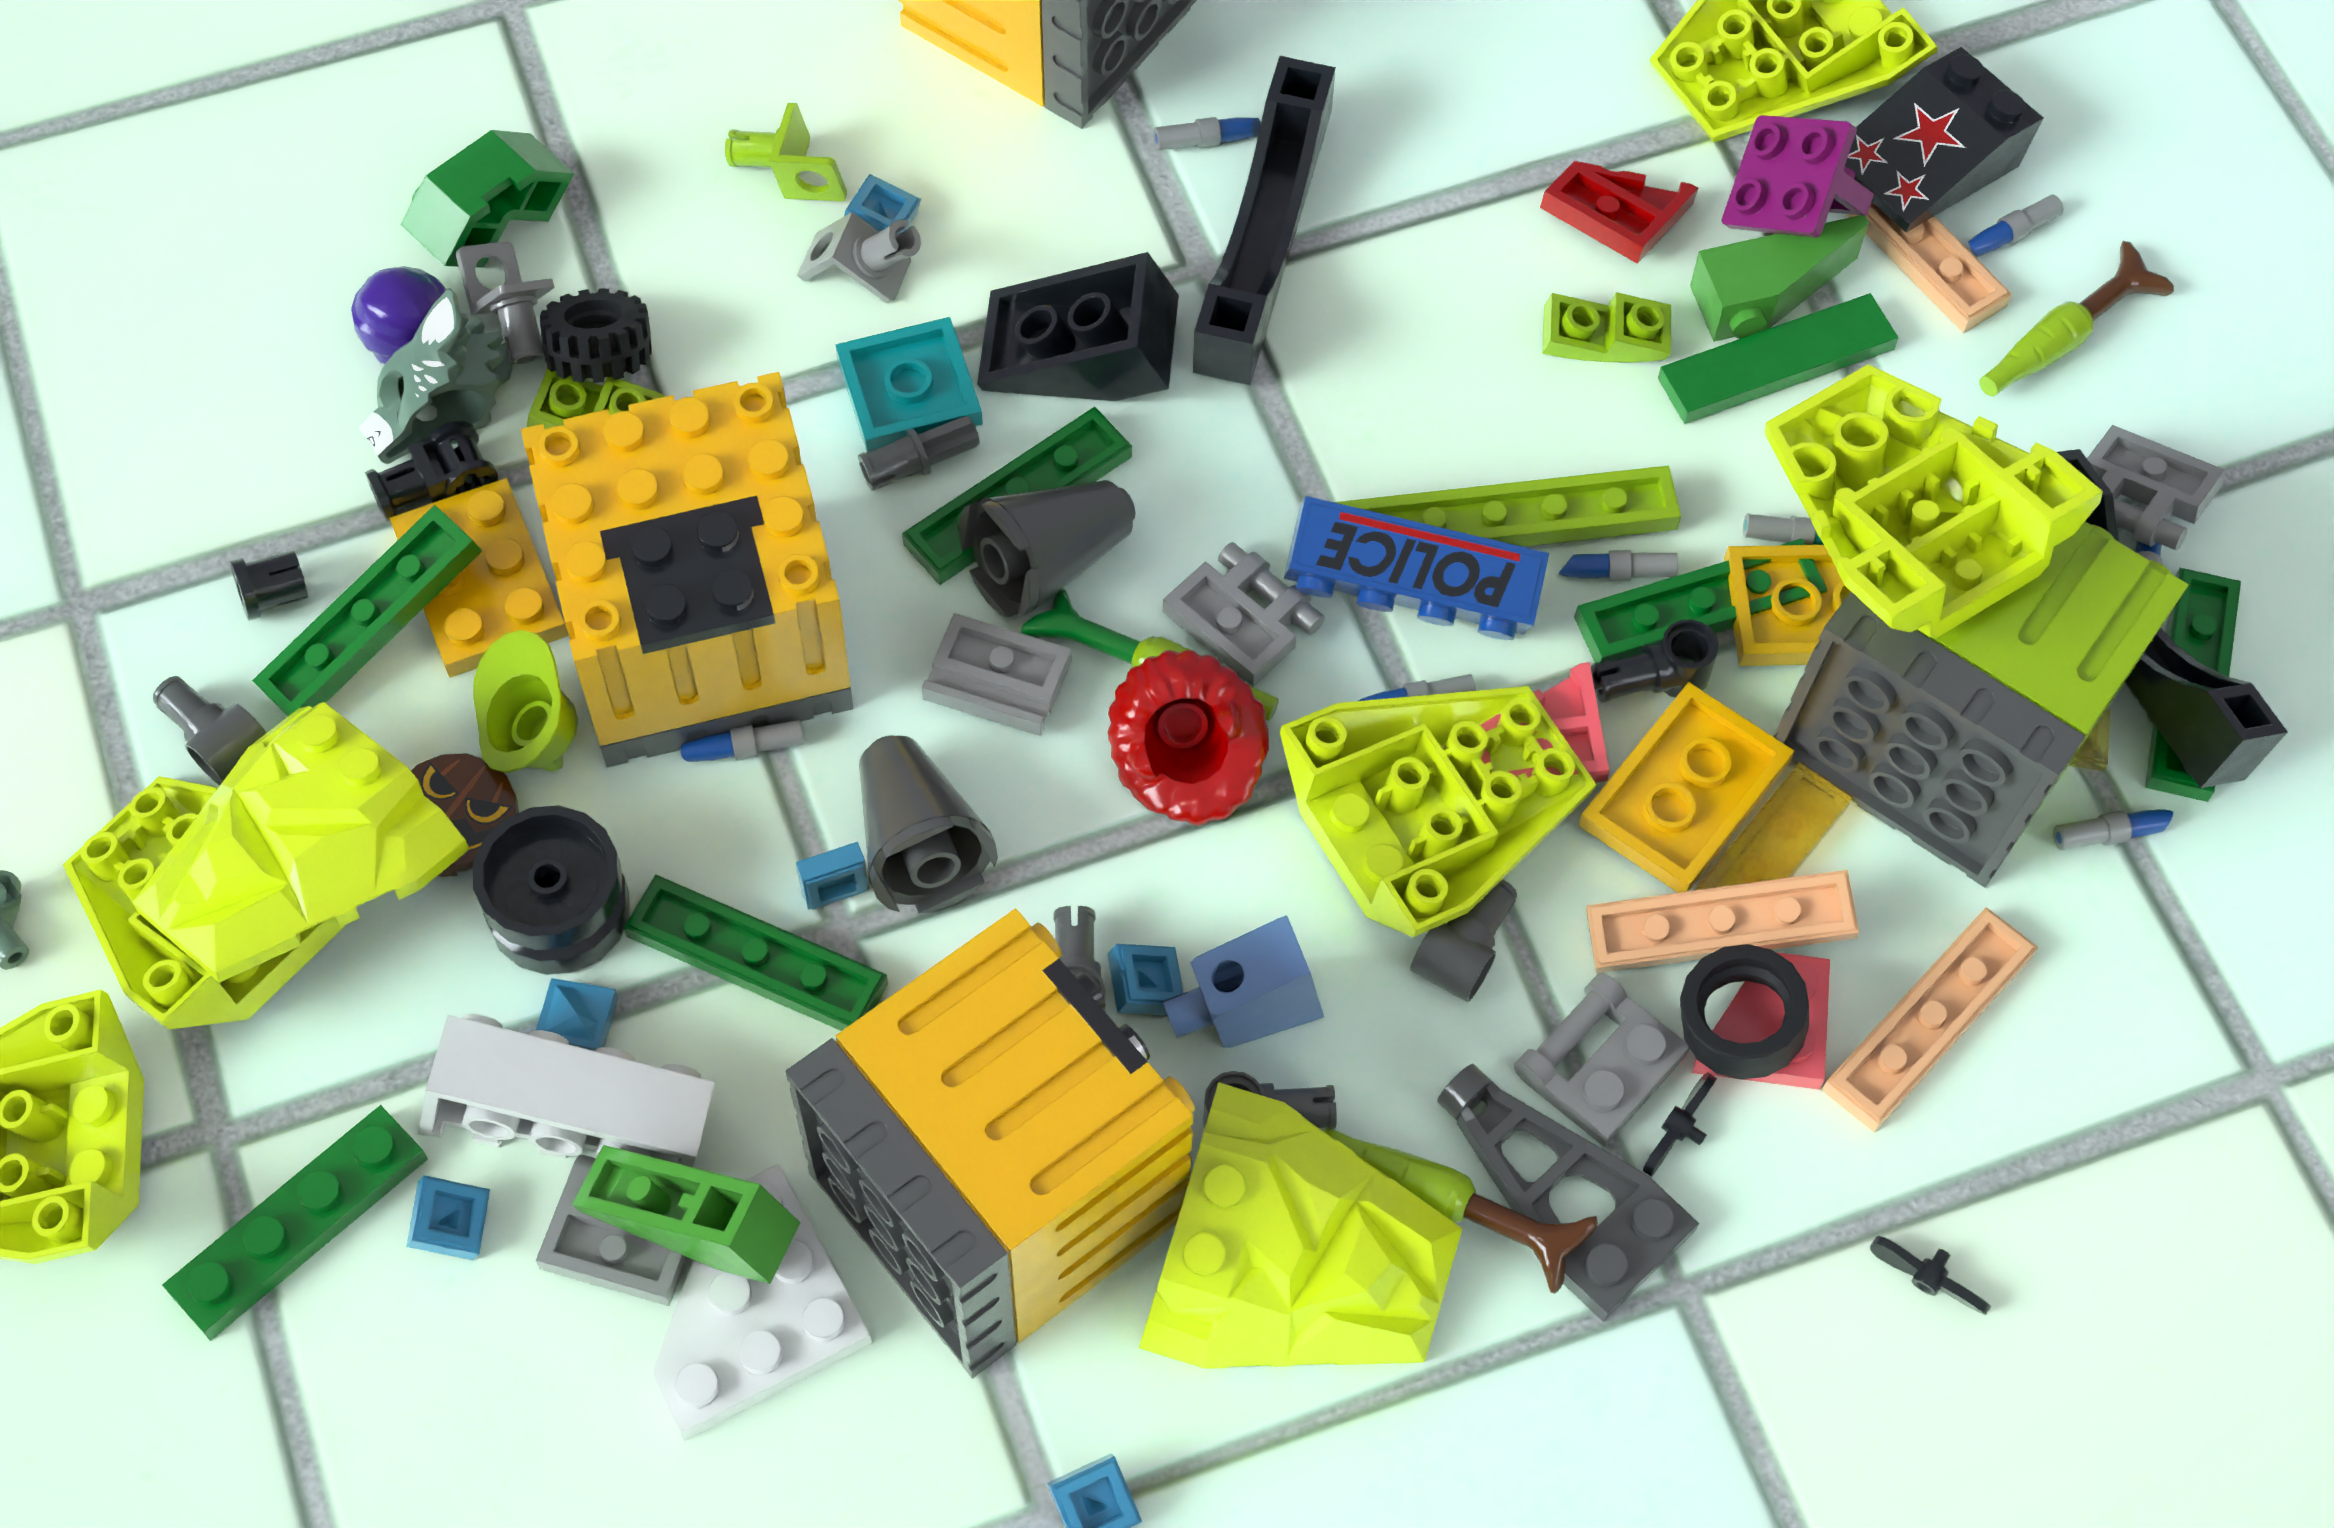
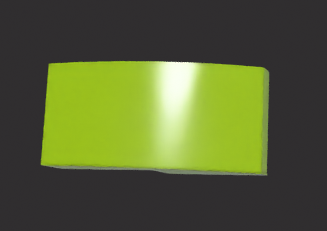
M1618 292L1615 293L1608 305L1552 293L1544 305L1542 354L1596 362L1628 363L1666 360L1671 354V304Z
M547 368L528 414L526 427L544 424V428L548 429L553 426L564 425L563 419L607 409L610 415L621 411H629L628 405L665 397V395L622 379L614 380L612 377H607L603 386L585 380L583 383L574 382L572 376L563 379L557 376L556 371L551 372Z

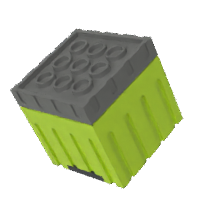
M2084 522L2073 536L2054 546L2050 564L2039 577L1938 638L1929 637L1918 629L1910 633L1890 628L1850 591L1825 625L1819 637L1820 641L1810 656L1804 669L1805 673L1796 686L1790 699L1791 703L1782 716L1774 738L1794 750L1791 762L1802 768L1805 773L1836 793L1846 796L1864 811L1892 829L1902 832L1911 838V841L1945 863L1955 866L1967 874V877L1986 888L2109 708L2189 584L2172 575L2169 569L2161 563L2148 560L2121 544L2105 529Z

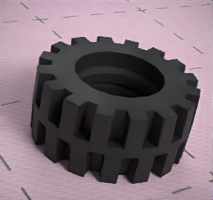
M599 288L597 293H590L589 289L580 290L577 296H572L569 293L560 296V302L551 301L546 305L547 310L541 311L540 329L545 363H547V368L551 372L556 371L558 377L565 379L572 376L574 382L582 383L586 378H592L593 383L604 382L606 377L618 380L624 378V372L634 374L640 370V364L647 365L650 361L652 345L648 310L646 304L641 303V298L636 295L628 297V292L618 290L613 294L606 288Z

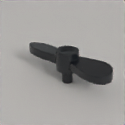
M1709 1072L1705 1073L1695 1084L1683 1107L1680 1108L1675 1105L1661 1126L1667 1133L1647 1159L1643 1167L1644 1173L1650 1177L1655 1174L1677 1139L1682 1142L1687 1137L1699 1146L1704 1141L1707 1134L1694 1126L1697 1119L1692 1115L1716 1082L1717 1078Z
M1882 1236L1875 1237L1870 1245L1871 1252L1878 1259L1912 1275L1911 1282L1922 1292L1935 1296L1941 1290L1953 1299L1983 1315H1987L1991 1305L1983 1298L1947 1277L1949 1272L1944 1266L1951 1256L1947 1251L1939 1248L1932 1260L1925 1258L1921 1261L1895 1242Z

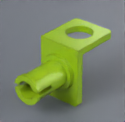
M787 103L780 127L776 130V133L740 131L738 129H731L728 132L730 139L726 138L725 157L728 165L731 167H771L784 199L845 201L847 189L836 161L830 157L806 156L810 144V134L797 103ZM801 171L816 172L826 178L828 184L825 186L811 185L803 181L799 176Z

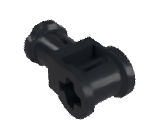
M466 421L446 423L435 429L427 438L407 446L412 458L411 460L379 473L374 469L364 472L386 522L390 521V517L396 516V511L430 498L431 502L434 503L498 481L496 468L491 462L484 460L477 446L479 435L471 423ZM455 440L458 447L453 449L451 441ZM470 475L472 479L471 483L466 482V476Z

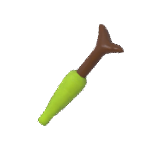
M2123 240L2119 251L2120 264L2115 276L2080 303L2067 301L2044 315L1993 369L1980 378L1979 385L1982 391L1988 396L1995 397L2012 383L2044 369L2077 349L2092 334L2093 321L2127 295L2141 293L2169 296L2174 292V285L2167 277L2148 271L2138 250L2131 242Z
M1327 1128L1325 1130V1133L1340 1141L1359 1157L1389 1178L1395 1180L1454 1223L1467 1219L1522 1245L1528 1246L1540 1261L1549 1290L1553 1294L1559 1292L1565 1280V1257L1583 1244L1596 1230L1598 1225L1597 1216L1562 1224L1537 1222L1476 1194V1189L1471 1179L1454 1168L1397 1149L1355 1139L1334 1129Z

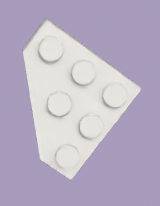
M779 1163L745 1180L761 1184L801 1222L771 1284L716 1270L693 1260L651 1372L652 1378L684 1442L872 1344L869 1331Z

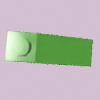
M1858 215L1827 222L1821 235L1817 238L1773 234L1699 251L1690 288L1713 342L1732 337L1741 339L1771 328L1858 258L1869 225L1866 216Z
M606 1145L602 1146L572 1203L573 1207L584 1214L716 1270L771 1284L801 1223L761 1184Z

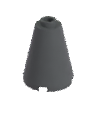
M1108 480L982 498L964 507L959 519V540L962 551L973 546L978 567L969 570L974 584L987 603L1000 615L1010 617L1018 614L1019 618L1032 613L1126 539L1133 529V520L1136 515L1135 506L1126 490L1118 488L1117 485Z
M888 735L875 740L863 752L859 760L869 881L874 894L888 909L898 912L900 911L897 904L915 905L918 913H932L956 905L975 893L985 883L982 872L990 861L995 867L998 855L994 838L987 826L913 738L902 735Z

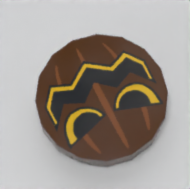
M467 753L444 754L422 762L411 770L418 779L424 796L442 809L465 838L469 848L464 855L438 875L440 877L458 876L457 872L473 868L474 859L484 838L504 819L519 813L518 800L507 775L504 772L491 769L480 757Z

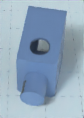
M1287 915L1195 957L1190 964L1199 987L1162 1001L1176 1038L1214 1024L1223 1048H1232L1324 1017L1311 972Z

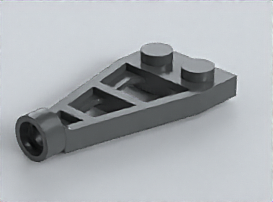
M1474 1063L1460 1071L1444 1088L1437 1099V1103L1457 1121L1456 1124L1512 1210L1540 1223L1561 1224L1550 1206L1549 1194L1552 1189L1568 1176L1583 1177L1611 1194L1615 1202V1210L1596 1227V1230L1583 1244L1565 1257V1280L1563 1282L1603 1322L1696 1231L1700 1224L1650 1176L1501 1090ZM1481 1101L1487 1104V1109L1482 1114L1474 1115L1472 1110ZM1516 1131L1530 1133L1557 1155V1161L1535 1182L1524 1180L1502 1153V1144Z

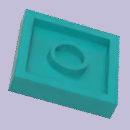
M950 317L835 344L837 360L866 452L906 437V431L909 429H914L917 434H920L961 417H970L975 426L983 425L982 410Z

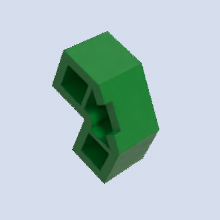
M490 130L424 177L421 185L414 192L412 203L400 225L441 264L459 267L456 258V251L459 248L497 243L509 220L549 222L574 173L531 133ZM489 258L480 259L476 267L484 268Z

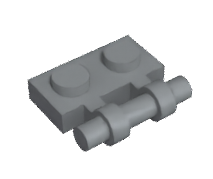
M2115 425L2109 428L2087 457L2088 461L2113 493L2116 526L2132 532L2133 539L2152 547L2157 542L2176 551L2181 547L2186 537L2187 528L2168 519L2173 515L2195 524L2221 488L2225 469ZM2121 494L2148 506L2145 510L2118 500V497Z
M1230 542L1218 556V561L1229 571L1223 576L1205 561L1163 599L1162 612L1254 687L1295 649L1296 635L1285 625L1295 623L1308 635H1312L1321 627L1325 616L1310 604L1311 597L1308 594L1297 591L1296 585L1288 587L1269 571L1270 563L1258 553L1253 551L1248 554L1236 543ZM1254 590L1268 601L1270 605L1263 609L1244 592Z

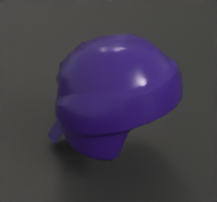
M401 266L375 272L368 277L355 294L352 303V318L358 338L366 349L373 352L380 363L385 364L396 350L413 339L433 304L447 289L438 278L418 268Z

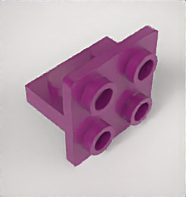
M1767 115L1758 116L1755 120L1721 222L1730 229L1817 238L1823 231L1829 212L1867 216L1874 194L1854 180L1855 172L1845 167L1857 131L1856 127L1847 121Z

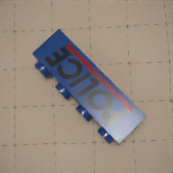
M1305 496L1299 507L1283 579L1296 581V590L1304 594L1331 598L1333 591L1358 596L1356 604L1371 610L1392 612L1394 605L1418 610L1417 618L1427 623L1453 626L1455 619L1479 624L1477 632L1484 636L1500 640H1514L1515 633L1524 635L1534 626L1550 553Z

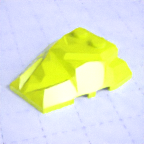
M1867 364L1767 421L1764 434L1812 521L1819 538L1829 553L1844 585L1890 628L1910 633L1918 629L1929 637L1938 638L2039 577L2050 564L2054 546L2076 533L2100 504L2103 491L2056 451L2036 442L2031 447L2030 453L1996 438L1998 424L1981 416L1977 417L1973 426L1966 424L1940 411L1942 398Z
M322 702L313 708L306 706L297 709L247 748L134 899L133 904L139 914L217 981L222 982L300 946L299 933L335 917L339 927H342L359 919L360 917L356 909L359 905L392 890L395 891L399 900L418 892L464 855L469 848L465 838L442 809L424 796L418 779L406 765L333 708Z
M1218 1082L1139 1349L1204 1369L1247 1366L1287 1367L1318 1364L1424 1363L1462 1228L1395 1180L1366 1162L1340 1141L1335 1140L1308 1121L1286 1103Z

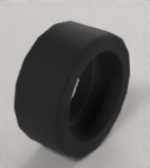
M1750 944L1723 947L1703 957L1686 976L1680 996L1684 1040L1695 1058L1716 1074L1740 1080L1767 1077L1788 1066L1803 1048L1809 1028V1001L1806 983L1794 965L1775 951ZM1751 981L1766 985L1778 993L1783 1001L1785 1016L1782 1026L1775 1034L1760 1042L1741 1044L1722 1039L1712 1032L1706 1023L1704 1009L1708 997L1715 990L1733 982Z

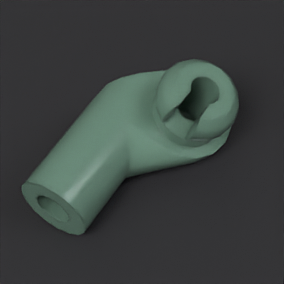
M0 870V967L8 970L19 966L28 957L30 949L13 929L21 904L22 895L20 892L22 884L14 873Z

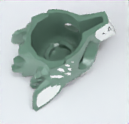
M448 288L433 304L413 339L396 350L385 363L377 380L378 408L358 426V429L372 445L377 457L387 465L409 454L408 445L427 438L435 429L446 423L466 421L471 423L476 430L492 421L490 410L496 404L495 392L500 385L511 377L512 364L508 363L505 343L501 344L504 340L502 334L499 331L483 333L485 323L481 318L468 322L467 315L465 313L460 314L457 295L451 288ZM434 405L437 408V417L431 421H422L416 416L427 406ZM455 440L451 441V444L457 443Z

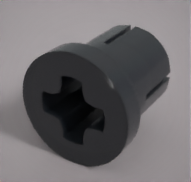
M294 550L245 563L243 558L230 561L235 585L248 621L261 618L260 611L308 598L304 576L301 568H298L300 564Z

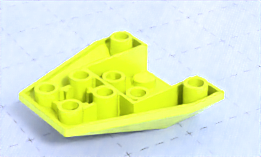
M1697 0L1649 60L1651 66L1713 142H1717L1751 131L1756 118L1760 115L1793 117L1890 85L1937 53L1938 49L1937 45L1904 7L1892 14L1881 0Z
M1529 686L1335 703L1284 724L1280 730L1301 817L1365 916L1410 937L1420 935L1467 914L1594 791L1597 785ZM1501 714L1497 727L1485 731L1481 724L1495 715ZM1543 738L1548 740L1553 748L1543 751L1536 739ZM1487 749L1490 754L1491 763L1484 764L1481 758ZM1546 767L1558 769L1561 775L1551 774L1546 770ZM1533 768L1529 778L1525 773L1516 777L1512 773L1507 772ZM1575 769L1579 774L1573 775Z
M158 776L100 831L90 837L63 866L124 994L131 1002L168 1030L248 1020L340 932L345 925L339 927L335 917L299 933L300 946L227 980L217 981L139 914L133 904L134 899L218 789L217 787Z
M101 989L42 1003L0 1028V1259L37 1264L96 1251L139 1206L144 1077L108 993Z

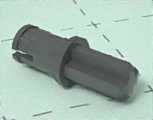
M961 417L920 434H917L914 429H909L906 431V437L883 447L858 454V460L867 485L871 491H875L896 480L919 472L924 476L928 475L931 472L930 465L973 449L980 444L976 426L971 418Z

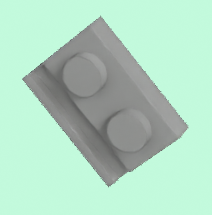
M953 613L932 662L930 675L927 680H924L921 687L923 700L1041 736L1047 715L1052 711L1072 662V649Z

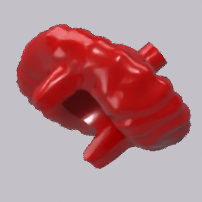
M1165 650L1158 656L1147 657L1141 665L1135 666L1127 672L1125 681L1117 686L1115 700L1108 710V716L1111 721L1107 730L1108 741L1111 744V758L1118 767V778L1122 786L1128 788L1133 797L1146 809L1164 814L1170 820L1203 825L1212 820L1226 819L1237 807L1248 802L1252 797L1254 786L1262 774V764L1269 750V728L1265 720L1266 710L1262 702L1254 697L1249 685L1240 679L1238 674L1230 667L1220 665L1216 657L1199 655L1194 650H1185L1181 653Z

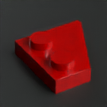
M1574 161L1544 191L1540 208L1638 264L1693 205L1699 188L1685 182L1680 183L1678 192L1644 186L1646 181L1645 174L1624 170L1619 172L1609 171L1599 165Z

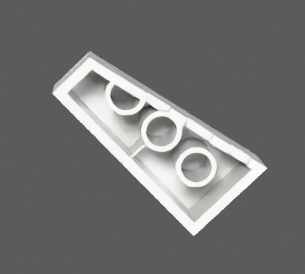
M471 1013L465 1014L461 1018L447 1014L425 1090L418 1134L442 1138L445 1126L467 1129L472 1132V1140L475 1144L501 1148L503 1140L518 1137L529 1139V1142L538 1148L543 1155L561 1158L580 1155L583 1148L597 1150L595 1156L597 1158L602 1146L606 1145L693 1167L698 1154L715 1081L701 1078V1074L698 1071L684 1065L665 1064L660 1068L636 1062L633 1055L617 1048L601 1047L596 1049V1051L569 1045V1041L566 1038L553 1032L536 1030L528 1035L504 1029L499 1021L489 1016Z

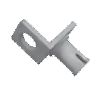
M851 212L815 234L797 276L803 281H807L835 265L882 301L889 303L896 299L910 266L911 257L920 250V234L914 225L899 234L898 232L907 228L909 222L906 220H897L879 232L854 212ZM830 242V244H829V246L827 247V249H826V250L824 251V253L819 257V255L821 254V252H822V250L824 249V247Z
M508 241L459 248L456 251V258L471 315L498 314L508 353V363L516 365L544 358L542 340L533 306L538 303L539 298L555 288L553 279L522 282L513 245ZM482 258H491L497 261L505 272L504 284L497 286L495 289L483 286L476 276L475 267L477 262Z

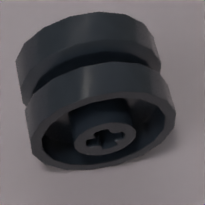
M560 805L530 807L504 819L484 838L474 859L473 890L483 911L488 928L499 951L519 967L545 975L574 973L600 961L620 941L624 926L630 917L628 886L621 870L618 853L606 829L586 813Z

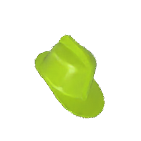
M524 630L506 633L492 643L480 659L473 682V700L482 759L491 769L504 773L522 770L525 767L531 769L542 768L550 772L560 770L563 766V754L570 747L577 732L578 717L575 706L560 688L557 665L550 645L536 633Z

